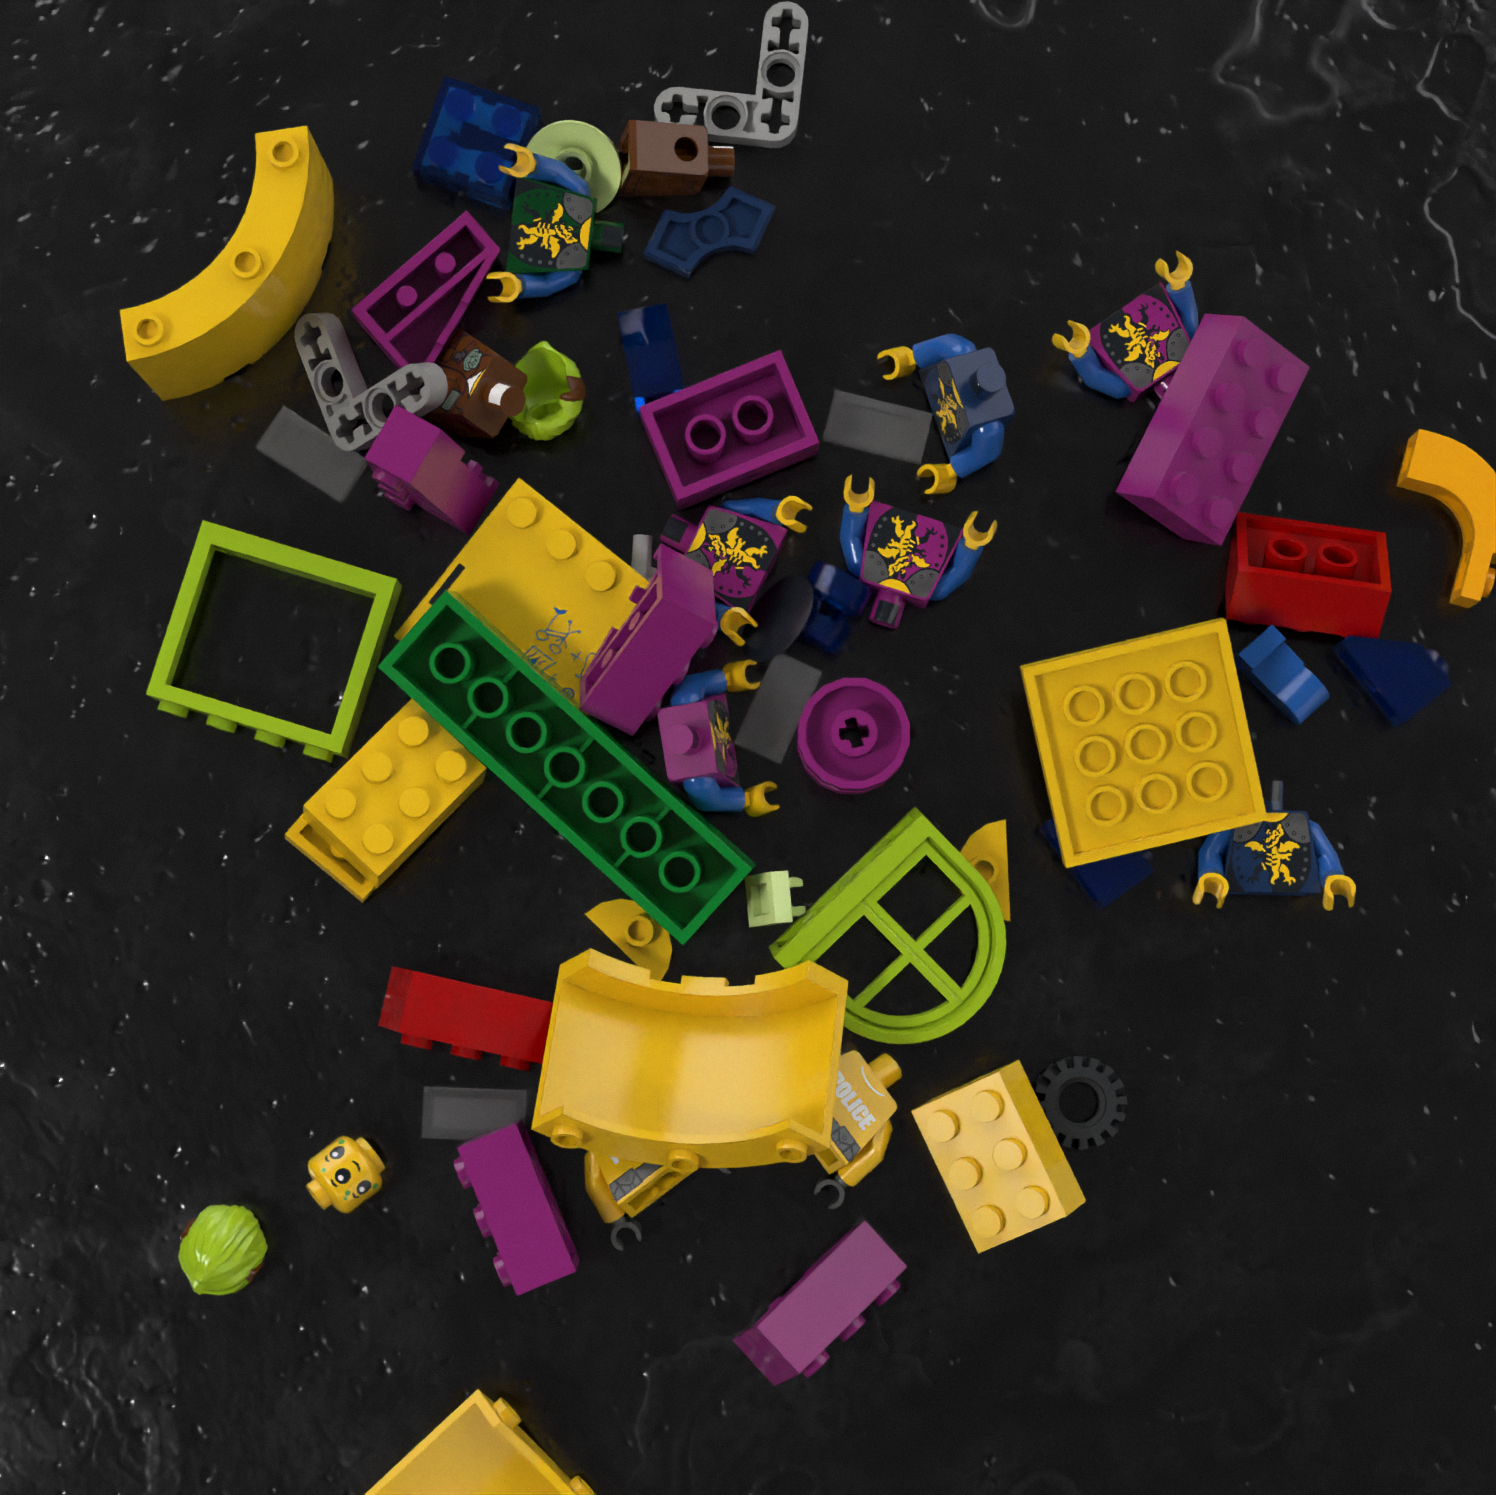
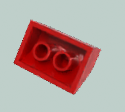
M1242 512L1237 513L1233 525L1225 587L1226 619L1240 621L1248 625L1273 624L1274 626L1290 628L1298 632L1314 631L1335 634L1348 639L1364 638L1378 640L1392 593L1385 532Z

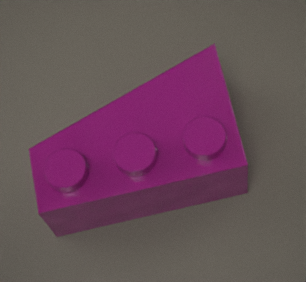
M397 404L365 456V460L374 472L372 478L379 483L378 488L385 492L384 497L408 511L415 504L468 535L472 533L500 484L494 478L481 472L483 468L477 462L470 460L468 465L462 462L461 459L465 451L443 430Z
M863 1221L850 1229L804 1273L805 1275L782 1297L779 1296L768 1306L769 1310L751 1328L744 1329L733 1339V1342L774 1386L799 1375L801 1372L808 1378L829 1359L830 1355L824 1349L837 1336L844 1342L865 1323L866 1320L860 1315L862 1311L873 1301L878 1306L882 1305L900 1288L901 1284L896 1278L907 1266L866 1221Z

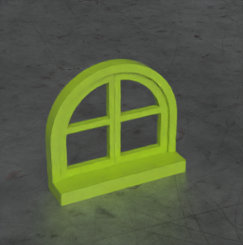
M914 807L769 946L774 959L784 969L799 965L808 960L816 963L815 961L865 915L901 954L854 1000L847 995L843 1026L862 1037L889 1044H914L941 1037L955 1030L975 1015L984 1005L996 986L1002 971L1006 951V929L1000 905L987 881L938 829ZM927 855L961 890L963 895L914 940L877 901ZM970 905L978 928V948L972 970L960 987L926 953L924 948ZM910 962L947 999L939 1006L928 1011L904 1016L882 1014L864 1007Z

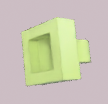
M788 871L766 872L744 878L749 927L793 922V917L801 916L806 912L805 906L794 907L791 905L790 888L803 886V880L797 877L789 878Z

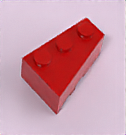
M392 966L378 1026L403 1033L402 1044L431 1050L433 1040L452 1044L450 1052L452 1055L480 1061L483 1051L501 1055L499 1065L530 1071L531 1062L543 1064L553 1002Z

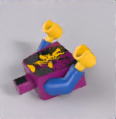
M1176 251L1179 264L1172 273H1169L1168 265L1161 258L1157 260L1155 264L1156 272L1169 282L1166 285V289L1161 282L1090 330L1083 324L1068 320V325L1073 329V338L1069 343L1062 335L1056 333L1053 335V345L1058 349L1069 352V360L1088 387L1116 399L1126 397L1132 403L1137 402L1154 390L1160 400H1162L1198 328V308L1191 282L1188 280L1192 275L1193 266L1188 257Z
M852 475L846 478L843 493L847 504H845L839 536L847 569L854 576L859 577L858 588L877 594L869 620L885 627L897 629L906 603L919 608H926L929 600H944L969 579L983 552V546L990 542L998 525L996 520H994L989 531L981 533L975 530L973 526V521L978 511L972 512L964 524V528H960L874 501V480L870 478L869 489L866 493L856 494L851 490Z
M788 496L783 500L761 497L727 500L719 505V507L708 506L698 526L672 514L663 529L660 541L684 552V556L713 571L716 621H718V630L724 632L738 646H742L745 643L737 634L738 629L744 624H751L754 628L758 626V623L749 615V612L787 539V529L781 526L786 525L798 533L806 531L807 526L796 521L795 516L800 510L808 509L811 511L813 507L799 497Z
M755 661L730 662L724 666L723 670L713 669L687 675L677 686L674 685L670 697L671 704L658 709V721L669 782L685 792L692 805L699 810L741 812L744 808L749 816L759 817L780 808L779 805H770L764 796V793L778 789L775 783L771 781L763 782L747 788L745 791L740 786L726 693H724L726 689L730 692L754 690L760 686V681L748 683L745 677L746 667L757 664Z

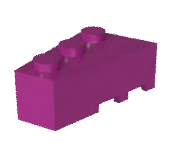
M465 211L351 309L352 317L398 369L412 363L430 362L436 364L456 327H458L497 261L500 248L470 213ZM423 384L416 388L418 392L422 388Z
M662 543L653 556L657 560V570L646 589L636 585L628 598L636 606L620 629L611 627L580 680V710L631 736L635 734L644 721L650 722L656 716L665 692L671 684L677 686L684 679L690 666V659L699 647L704 649L712 642L718 629V621H716L713 571Z

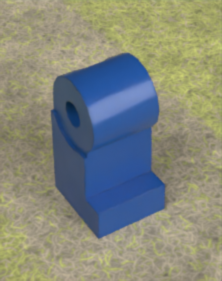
M1272 624L1234 657L1235 666L1282 714L1293 723L1300 725L1326 702L1330 695L1321 681L1303 665L1304 662L1284 642L1286 638Z

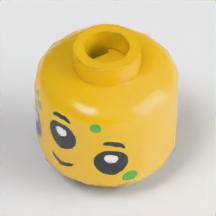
M341 1136L309 1160L308 1171L313 1180L306 1185V1188L323 1210L333 1205L342 1213H350L381 1189L382 1177L380 1173L385 1170V1166L365 1139L359 1137L357 1140H354L347 1136Z

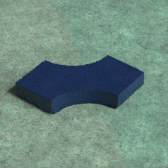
M730 186L719 201L702 211L680 213L664 210L643 253V257L689 279L695 268L714 254L724 251H744L755 255L776 211V206Z

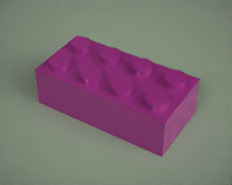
M1205 313L1116 493L1182 539L1221 546L1310 367L1245 317Z

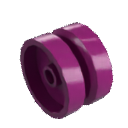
M841 678L822 686L807 701L798 721L797 751L805 771L820 786L838 794L862 795L882 787L898 772L910 745V722L902 702L886 686L867 678ZM854 729L861 734L862 738L859 746L852 748L849 740H842L843 734L847 730Z

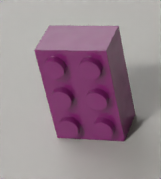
M781 350L639 407L641 421L679 511L818 455L820 442Z
M523 1118L462 1143L457 1148L460 1156L453 1160L454 1166L464 1189L472 1186L474 1188L479 1204L473 1209L483 1237L487 1238L493 1235L499 1250L496 1253L497 1256L493 1258V1262L503 1286L507 1287L512 1284L518 1296L576 1272L580 1258Z

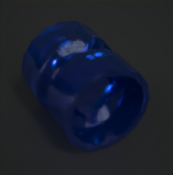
M816 561L807 576L813 588V604L807 622L798 637L828 653L838 655L852 631L848 623L849 619L860 617L873 592L865 584L848 573L828 563ZM820 605L833 612L830 618L818 613Z

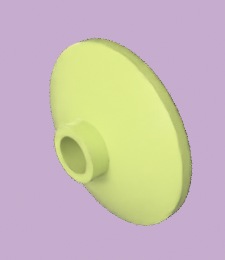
M564 120L545 126L532 137L526 147L531 153L553 158L565 164L566 159L569 157H577L581 160L583 168L573 171L588 182L591 197L598 199L596 213L604 209L613 200L620 186L622 174L621 160L613 142L601 130L585 122Z

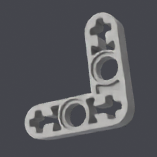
M786 1L773 5L767 11L763 25L756 95L670 87L662 91L656 98L654 104L655 122L673 123L670 122L669 113L663 112V110H671L673 102L683 103V110L689 113H698V103L706 104L703 111L704 127L707 128L708 141L766 148H781L789 144L795 137L798 126L807 47L808 16L804 9L796 3ZM783 17L792 18V25L800 28L792 29L790 32L789 51L779 50L780 29L773 26L780 25ZM776 63L789 65L795 73L794 80L785 87L774 86L766 77L767 70ZM764 95L769 97L768 99H762ZM793 98V102L791 103L787 99ZM773 99L782 100L781 120L784 123H789V126H781L777 134L770 133L769 125L761 123L762 120H770ZM728 105L738 111L740 120L734 128L723 130L714 125L711 117L717 108ZM682 115L680 123L677 124L697 125V116Z
M310 313L303 315L298 320L294 336L296 346L331 437L336 446L341 450L357 451L371 448L387 420L382 409V401L386 394L393 400L394 407L397 404L420 418L444 402L448 383L445 373L437 364L424 362L405 365L367 389L339 318L331 313ZM335 369L341 373L343 378V388L339 395L332 386V374ZM423 383L425 384L420 389L421 395H410L408 390H414ZM357 419H366L368 424H362L353 431V428L357 425Z

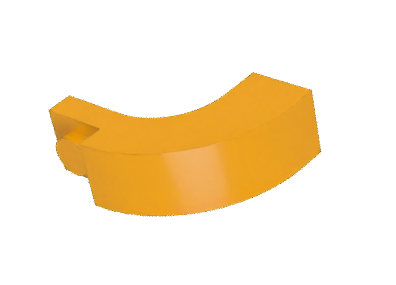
M1419 429L1408 440L1397 487L1423 493L1438 499L1457 518L1463 535V550L1449 603L1470 608L1480 602L1481 597L1487 598L1489 596L1496 575V569L1489 567L1490 563L1496 564V473L1481 456L1466 445L1452 438Z

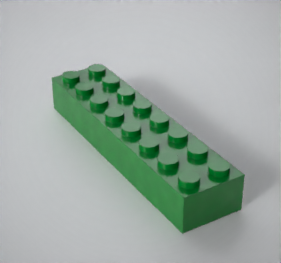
M445 590L378 665L380 670L682 945L692 937L756 866L747 855L594 716L580 710V703L458 592Z

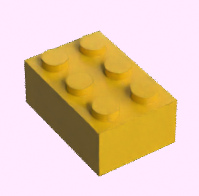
M411 699L303 805V819L366 879L378 888L484 782L487 768L416 701Z
M1019 1060L934 1097L911 1111L978 1254L1064 1218L1086 1202Z

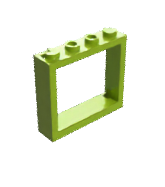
M203 520L146 695L160 701L157 710L173 714L177 717L186 719L190 710L207 715L206 725L235 734L237 725L256 730L254 739L272 746L283 748L285 741L289 740L305 745L303 755L332 763L334 755L348 759L403 586L397 579ZM215 551L374 599L331 735L171 686Z

